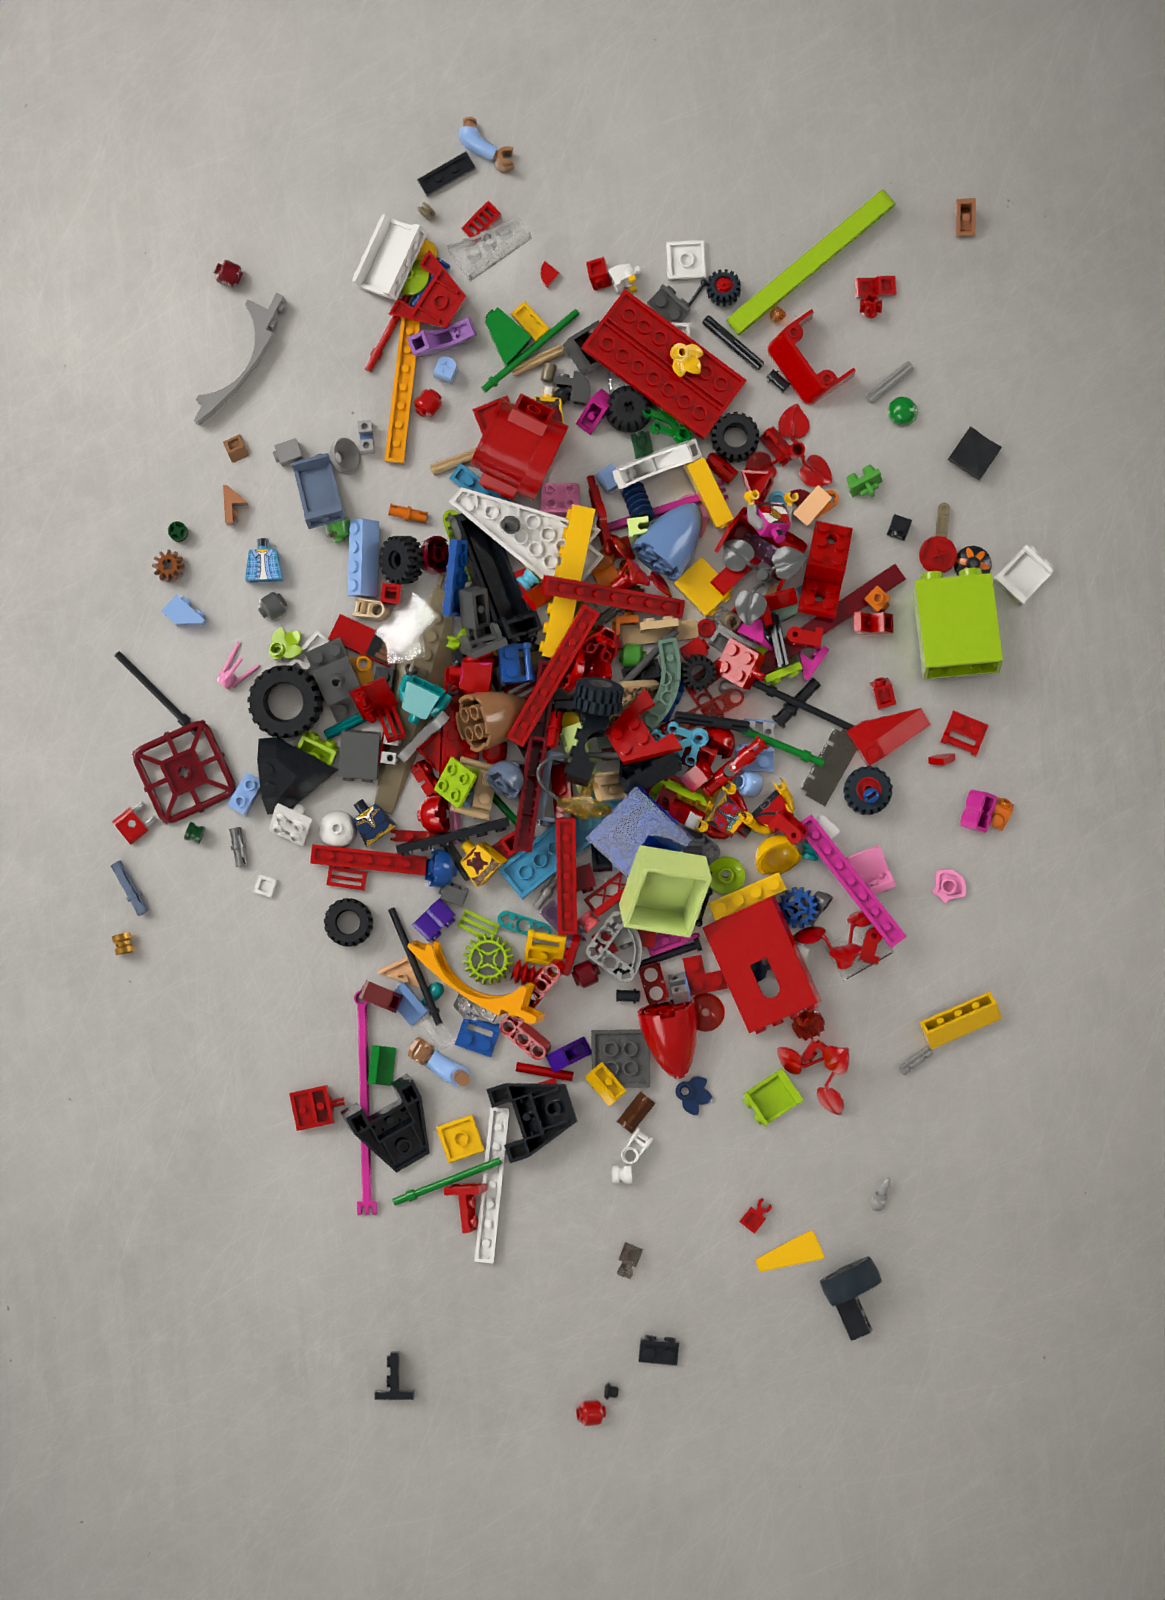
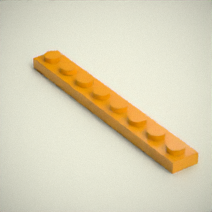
M402 318L385 462L404 464L417 358V356H413L407 338L420 332L421 324Z

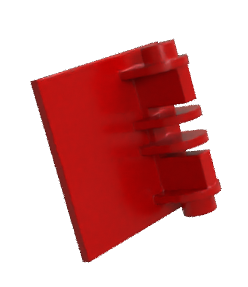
M384 677L349 691L362 718L370 723L377 721L376 710L384 711L386 707L391 708L392 705H398Z

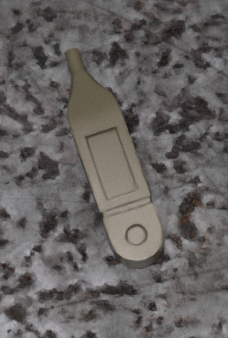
M941 503L938 506L934 536L947 538L950 506L947 503Z

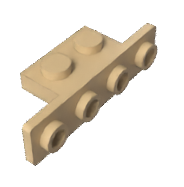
M674 616L662 617V620L655 621V618L643 619L639 626L621 628L623 646L626 643L654 644L662 637L664 638L673 628L679 632L676 636L677 641L695 639L699 636L697 620L678 621V618L674 619Z

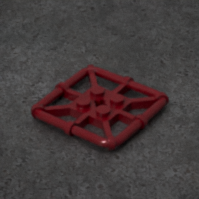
M205 720L194 721L172 732L167 731L163 736L140 745L131 754L133 755L134 765L144 784L143 789L148 793L158 817L166 825L182 820L197 812L202 813L205 811L204 809L228 799L236 791L235 781L224 759L225 754L221 752L214 734ZM197 729L191 747L178 753L172 739ZM202 731H204L215 755L204 761H200L195 750ZM168 742L174 756L161 761L142 753ZM141 759L159 765L165 778L151 784ZM217 760L228 786L208 779L203 766ZM183 766L185 769H189L186 778L183 775H179ZM168 783L173 795L165 813L154 788ZM207 783L226 791L200 802L194 788ZM190 791L196 805L171 815L177 797Z

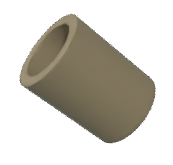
M545 362L540 380L553 383L557 365Z

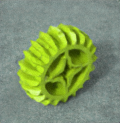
M484 933V940H481L480 936L477 935V943L472 939L470 940V943L473 945L472 948L465 946V949L470 952L469 954L463 953V956L468 957V960H464L462 963L469 964V967H466L464 970H472L469 977L471 978L475 974L477 976L475 982L482 978V985L486 984V979H489V984L493 985L494 978L497 983H500L501 981L498 976L501 975L506 979L507 976L503 972L507 971L510 973L512 971L510 968H507V965H514V962L508 961V958H513L514 954L508 955L507 953L512 950V947L505 949L504 946L507 945L508 941H504L501 944L502 937L499 936L496 941L494 940L495 934L493 933L490 939H487V933ZM493 943L497 947L491 952H486L479 945ZM475 950L481 956V962L476 967H474L472 961ZM481 951L487 956L492 955L494 952H496L493 955L494 959H492L495 967L489 962L481 966V964L484 963V955L481 953ZM501 951L504 954L502 968L498 966L495 960ZM485 966H490L497 973L494 975H484L479 973V971Z

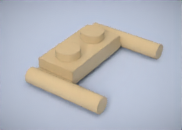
M462 756L460 759L462 764L476 767L480 772L475 780L470 808L463 806L456 808L452 804L450 811L487 821L492 806L494 789L488 784V776H485V774L493 765Z

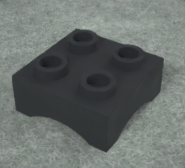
M970 426L948 460L980 481L1002 447Z

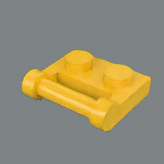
M529 928L524 961L547 965L556 958L563 961L567 935L559 936L536 932L535 929ZM533 939L559 943V947L535 943Z

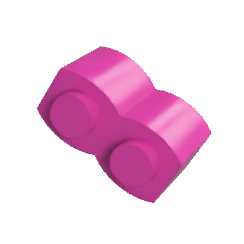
M971 789L966 799V808L962 813L960 825L970 830L986 833L991 823V814L995 809L997 797L987 792Z

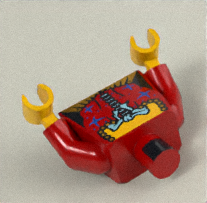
M728 781L731 784L729 789H726L724 786L722 787L726 794L707 820L698 819L701 822V827L694 826L695 830L703 832L712 839L725 840L728 837L732 838L736 832L746 838L752 830L739 820V817L746 819L747 815L744 811H748L744 798L736 789V785L731 781Z

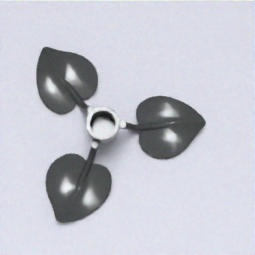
M738 539L728 540L724 543L723 560L727 568L732 571H742L747 564L757 571L756 578L760 582L751 592L741 591L735 601L736 612L746 625H752L765 613L767 608L765 597L760 593H755V591L763 587L764 584H770L774 581L775 569L776 575L780 579L794 577L805 564L806 554L792 547H780L772 556V562L775 566L771 569L758 568L749 562L755 556L754 549L749 543Z

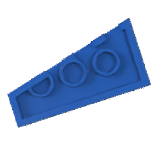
M451 539L448 547L449 559L446 566L447 578L444 585L445 597L442 609L443 616L461 617L458 589L465 588V584L468 582V574L465 572V567L468 565L467 540Z

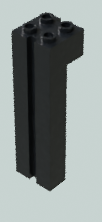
M464 514L454 515L449 520L455 539L467 540L468 565L466 568L472 584L487 588L490 622L497 623L502 636L506 638L508 644H515L519 641L521 643L531 641L543 627L537 611H533L532 608L528 610L525 600L522 598L523 595L506 550Z

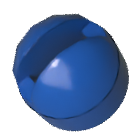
M869 788L865 790L863 798L867 803L872 804L879 799V793L876 789ZM875 792L876 795L868 800L867 796Z

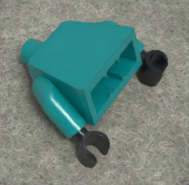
M408 663L405 666L407 673L403 675L398 691L403 702V710L410 713L408 721L418 724L420 718L427 720L430 716L434 717L444 711L451 702L452 696L459 693L460 688L456 692H451L450 689L454 685L452 683L448 686V693L446 694L445 689L416 676L418 672L416 665L414 670L409 672L411 664Z

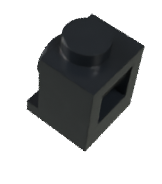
M894 514L887 536L905 541L912 520Z

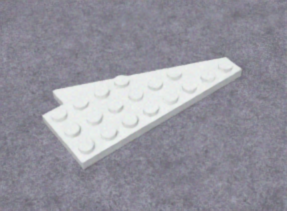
M462 487L450 500V504L540 579L543 580V575L554 576L556 565L561 563V558L558 557L559 549L565 543V539L562 538L564 527L568 528L569 520ZM506 516L518 518L521 523L519 531L514 534L504 532L502 529L503 518ZM593 526L581 581L587 578L604 557L590 545L592 540L601 531Z

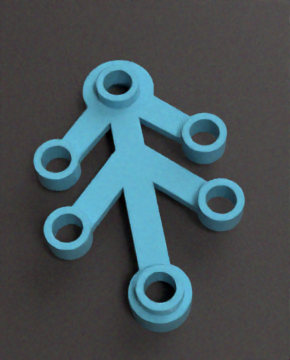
M670 722L667 728L669 734L673 732L674 735L678 734L687 737L684 740L677 739L683 750L678 751L680 757L682 758L684 749L692 745L690 753L685 757V763L689 766L695 765L699 748L706 745L709 740L707 731L702 728H696L691 731L679 727L677 722ZM674 726L677 729L671 730L670 727ZM659 729L651 731V735L656 742L667 736L663 735ZM692 757L694 761H689L688 758Z

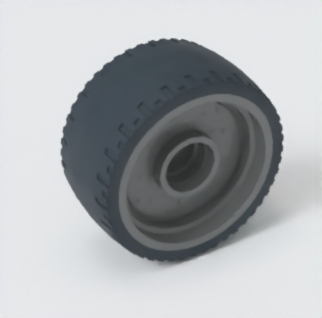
M870 1256L843 1266L820 1280L822 1290L832 1306L851 1300L882 1282L879 1271Z

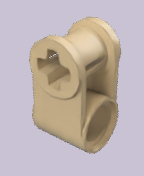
M355 597L356 606L354 613H352L353 617L385 621L390 617L391 610L384 603ZM382 607L381 614L377 615V610Z

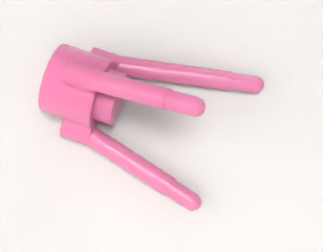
M240 642L236 643L225 666L218 674L220 677L217 681L228 690L231 686L235 688L238 683L260 667L257 664L234 680L237 676L233 672L243 659L239 658L230 671L227 669L240 646Z

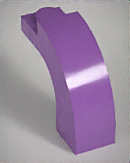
M467 317L448 326L447 329L423 330L407 339L413 356H427L462 345L464 341L477 336L471 318Z

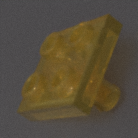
M589 783L587 788L581 787L580 796L561 798L557 802V807L564 809L565 813L575 814L578 819L587 820L589 817L602 818L603 815H611L612 812L611 806L592 798L593 785Z

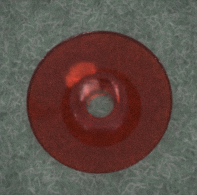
M710 993L698 994L691 1000L695 1005L697 1030L707 1032L719 1027L725 1015V1009L721 1000ZM703 1009L709 1010L708 1016L702 1014Z

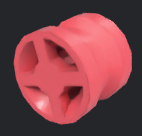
M591 910L577 920V924L584 928L583 931L585 933H588L600 922L598 918L593 916Z

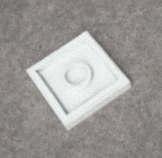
M704 240L666 242L668 281L706 279Z

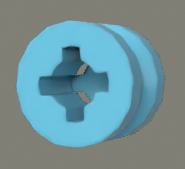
M526 569L524 574L516 579L526 591L531 590L534 585L540 583L538 578L529 569Z

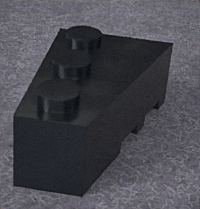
M677 751L626 765L620 760L619 782L627 798L677 774L682 770V759Z

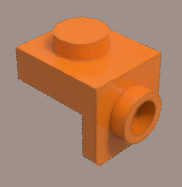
M876 586L865 597V601L872 607L871 610L874 613L885 612L890 606L888 602L891 597L879 586Z
M624 612L623 616H615V621H612V630L616 632L617 636L621 637L620 626L639 625L638 615H634V612Z
M997 797L995 809L991 814L990 825L1003 831L1013 812L1014 804L1006 798Z

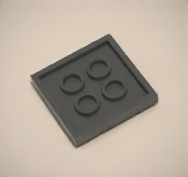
M641 1029L591 1030L592 1070L603 1062L624 1088L650 1087V1050Z

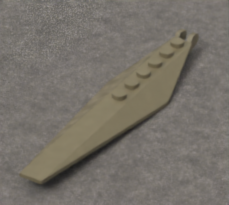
M444 574L439 575L436 588L432 591L396 658L393 695L398 702L395 708L406 738L402 739L401 746L386 744L385 752L399 754L433 718V716H430L427 720L420 718L418 724L408 721L410 713L403 710V702L398 691L403 675L407 673L405 671L406 664H411L409 672H412L416 665L418 667L416 676L441 688L444 685V669L450 668V665H452V649L446 647L449 642L447 636H453V617L443 616L442 604L445 591L441 590V586L444 582ZM392 713L390 714V716L393 721L394 727L396 729L397 734H400L394 715ZM387 720V730L389 733H392L390 725ZM417 750L405 762L399 758L398 765L380 764L374 804H377L385 813L393 814L411 767L417 757Z

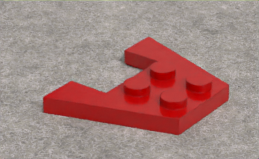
M428 250L419 267L433 275V279L414 308L398 298L388 315L447 329L467 296L430 250Z
M646 689L605 731V735L624 765L683 750L673 732L656 742L639 715L656 706Z

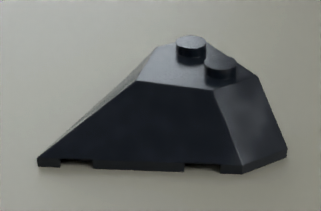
M279 737L258 739L257 764L260 790L267 815L274 813L278 803L292 809L339 770Z

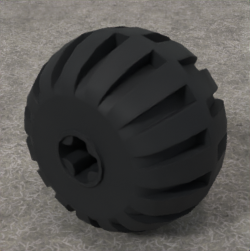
M622 386L609 395L607 404H610L605 414L613 428L624 433H634L643 429L649 423L651 417L646 419L642 410L647 414L650 413L649 407L653 409L652 402L642 393L640 394L631 386ZM625 405H632L633 411L629 410L627 412Z

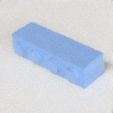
M364 518L350 520L347 596L377 597L380 521Z

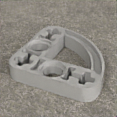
M616 911L608 917L586 948V954L592 961L618 980L628 983L633 980L640 967L642 944L637 929L627 928L634 944V959L631 967L607 950L624 927L623 923H618L614 927L618 929L616 933L611 928L606 927L608 923L610 925L613 924V916L618 917L621 915L620 911ZM608 930L611 932L612 937L609 941L601 939L600 934L602 931ZM596 939L606 945L604 949L600 946L598 949L600 954L598 956L590 955V947L595 948L598 944L594 942ZM606 958H614L616 965L613 968H607L605 966ZM619 963H622L623 966L620 968L624 971L629 969L631 978L622 979V973L618 971L615 974L613 971L617 969Z

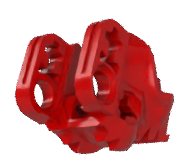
M598 624L594 631L586 637L558 687L570 692L574 689L576 681L580 678L600 677L611 680V663L618 653L616 632Z

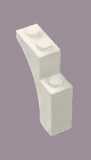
M694 438L659 449L650 455L631 460L612 472L618 488L622 489L652 475L693 462L702 455Z

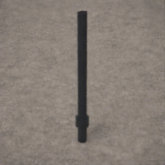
M120 651L114 655L178 719L177 722L182 727L192 723L191 719L186 714H183ZM197 729L190 732L195 736Z
M755 680L753 683V687L765 692V695L781 699L845 730L855 726L779 691L777 687L771 684L767 685L758 680Z

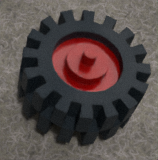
M719 269L718 273L714 271L712 276L708 277L707 296L709 299L711 298L712 303L716 301L717 306L720 303H723V307L726 306V303L730 306L732 301L736 302L737 297H740L741 282L740 279L738 280L737 274L734 276L733 271L728 273V269H725V272Z

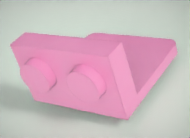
M578 483L542 484L541 511L566 518L568 508L572 509L573 504L580 506V487Z
M879 845L846 857L874 895L888 891L896 886Z

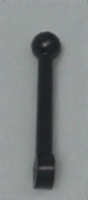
M701 280V285L688 302L690 306L702 288L707 286V280Z
M711 888L707 890L699 919L696 920L695 924L697 927L703 925L702 919L709 897L713 894Z

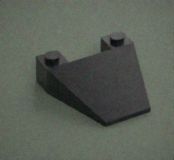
M408 1074L391 1083L398 1100L369 1117L366 1116L358 1103L340 1112L351 1132L396 1173L430 1153L422 1096L414 1080Z
M504 1083L486 1089L492 1108L512 1102L523 1139L504 1145L509 1163L531 1157L578 1121L566 1084Z

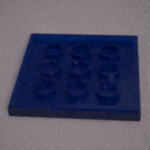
M638 784L586 837L627 878L629 877L639 845L681 852L694 838Z

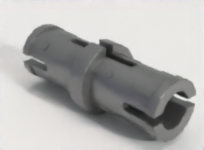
M241 827L229 829L232 841L231 850L234 853L236 867L248 865L245 854L246 844L243 842Z

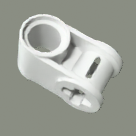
M637 1128L621 1153L622 1161L628 1165L636 1163L654 1138H649L640 1131V1128ZM628 1150L635 1153V1159L631 1162L625 1159V1152Z

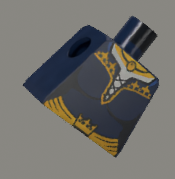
M361 799L353 805L360 814L353 821L366 847H369L398 826L377 804L368 807L365 801Z

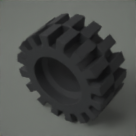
M691 654L690 658L686 657V662L681 663L683 666L681 668L682 682L693 690L698 689L700 691L702 688H709L707 685H712L713 682L711 680L716 679L714 673H717V670L714 669L716 667L715 664L701 654ZM697 665L703 666V676L699 679H694L691 675L692 669Z

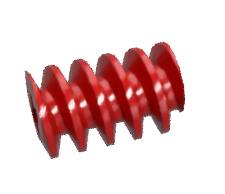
M519 959L514 966L510 980L514 977L515 984L521 980L522 986H525L527 982L533 983L543 970V967L536 971V965L533 964L529 969L528 962L521 966V960ZM540 980L541 984L547 987L546 983Z

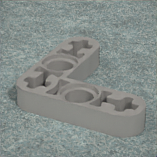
M444 711L434 716L397 756L405 762L416 751V748L423 744L431 734L440 729L450 717Z

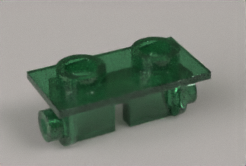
M638 431L636 434L631 435L636 459L654 452L649 431Z

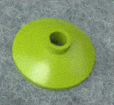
M415 259L409 272L411 275L407 277L401 290L402 294L407 296L416 295L427 286L430 273L419 267L421 260Z
M728 856L720 857L709 866V870L713 872L710 887L720 894H730L742 887L745 881V870L737 859ZM724 871L729 872L727 877L722 875Z

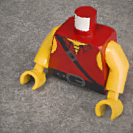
M780 778L781 784L779 786L773 782V786L777 790L751 814L744 811L747 815L746 819L739 817L741 822L747 824L757 833L775 834L779 829L772 831L768 825L776 813L783 809H786L794 816L795 806L793 797L782 778Z

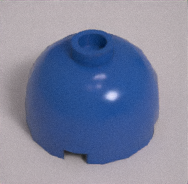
M432 848L429 854H432L431 859L427 858L425 880H429L426 886L444 887L451 882L453 877H456L458 867L455 865L451 854Z

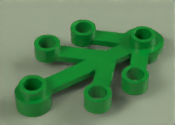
M649 407L650 413L648 414L642 410L646 419L652 417L669 424L671 427L662 426L660 422L655 421L650 426V431L653 434L663 433L673 437L677 444L691 440L690 431L681 423L679 426L676 420L658 407L660 410L658 412Z

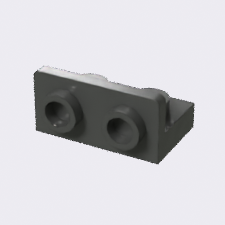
M662 284L659 291L647 302L655 312L670 323H681L690 314L689 303L683 298L680 300L675 295V290L669 285L666 287Z

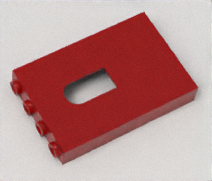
M775 895L702 927L749 1033L755 1031L756 1034L767 1030L765 1027L772 1024L775 1027L784 1023L783 1018L789 1016L790 1019L800 1016L801 1010L807 1009L809 1012L818 1008L817 1003L822 1001ZM767 958L779 984V993L772 998L766 997L762 993L750 966Z

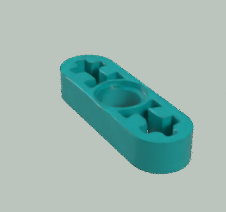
M503 911L498 915V923L503 928L528 935V930L522 931L519 928V923L522 920H527L530 923V929H533V923L535 922L537 923L536 928L542 929L545 926L548 934L552 933L550 926L546 923L510 911ZM506 914H509V918L515 920V916L519 917L516 922V929L512 928L513 923L508 922L504 925L501 917H505Z

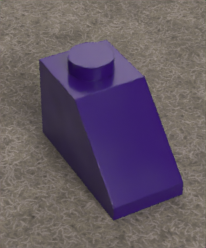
M583 1036L545 1057L553 1073L591 1055L592 1051Z

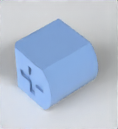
M440 357L433 372L434 378L452 384L457 372L455 361L449 357Z
M613 463L595 475L606 494L618 488L612 472L616 469Z

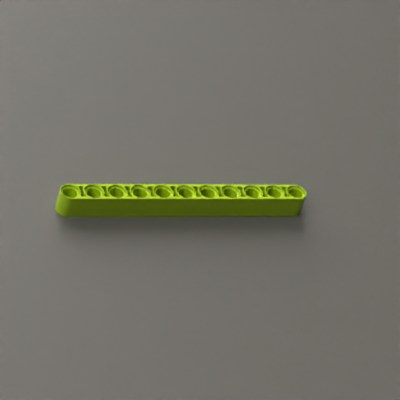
M884 189L878 192L736 310L726 320L727 323L738 335H741L889 212L896 203Z

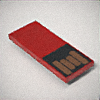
M342 614L339 615L328 638L329 641L340 637L345 648L391 668L403 643Z

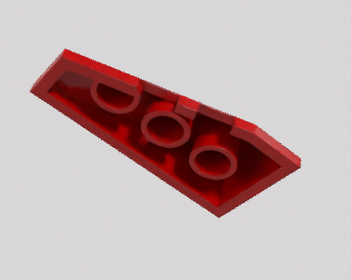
M922 708L872 720H865L846 732L864 763L870 766L931 724Z

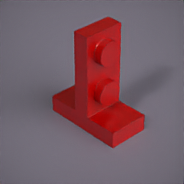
M487 1183L450 1184L444 1187V1195H458L462 1233H471L476 1230L478 1218L475 1214L476 1199L474 1195H480L487 1191Z

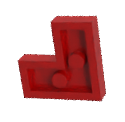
M701 955L682 958L690 996L728 989L721 970L705 973Z

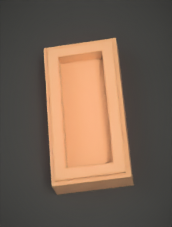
M817 486L795 510L793 515L807 527L829 503L832 497L820 486Z

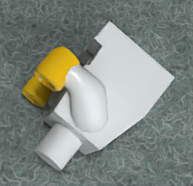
M629 263L617 265L608 270L611 283L617 294L622 292V289L628 287L631 294L637 292L636 285L632 284L636 281V275L641 273L639 266L632 268Z

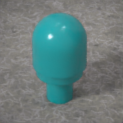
M434 982L428 987L434 1002L444 993V986L439 982ZM423 998L421 1002L427 1007V1003Z

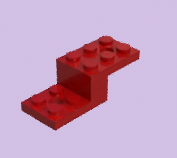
M815 521L797 612L835 620L853 528ZM827 539H833L835 543H830ZM815 597H821L824 600L818 601L815 599Z

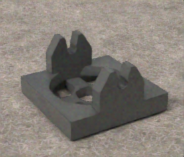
M495 622L490 623V634L469 642L467 636H459L461 653L473 659L507 646L508 643Z

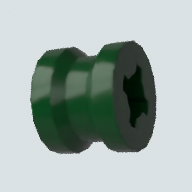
M176 521L168 527V534L175 542H183L187 539L189 532L184 523Z
M190 822L184 839L187 841L193 840L195 844L199 845L203 838L205 827H198L195 823Z

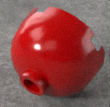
M704 727L703 729L709 735L706 745L719 748L717 755H722L721 759L730 758L735 748V737L731 730Z
M434 795L422 802L420 810L417 811V819L427 831L438 834L448 832L450 828L446 810H449L448 800L441 795Z

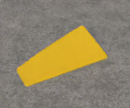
M810 1230L757 1258L755 1262L758 1270L763 1272L824 1259L825 1256L814 1231Z

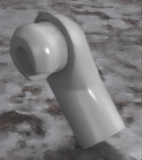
M723 680L718 688L723 694L730 690H735L741 696L747 691V689H742L729 680Z

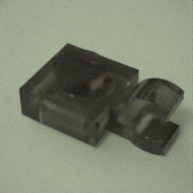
M628 1242L624 1243L618 1259L622 1263L617 1271V1275L631 1279L633 1275L632 1266L637 1267L643 1251L642 1248Z

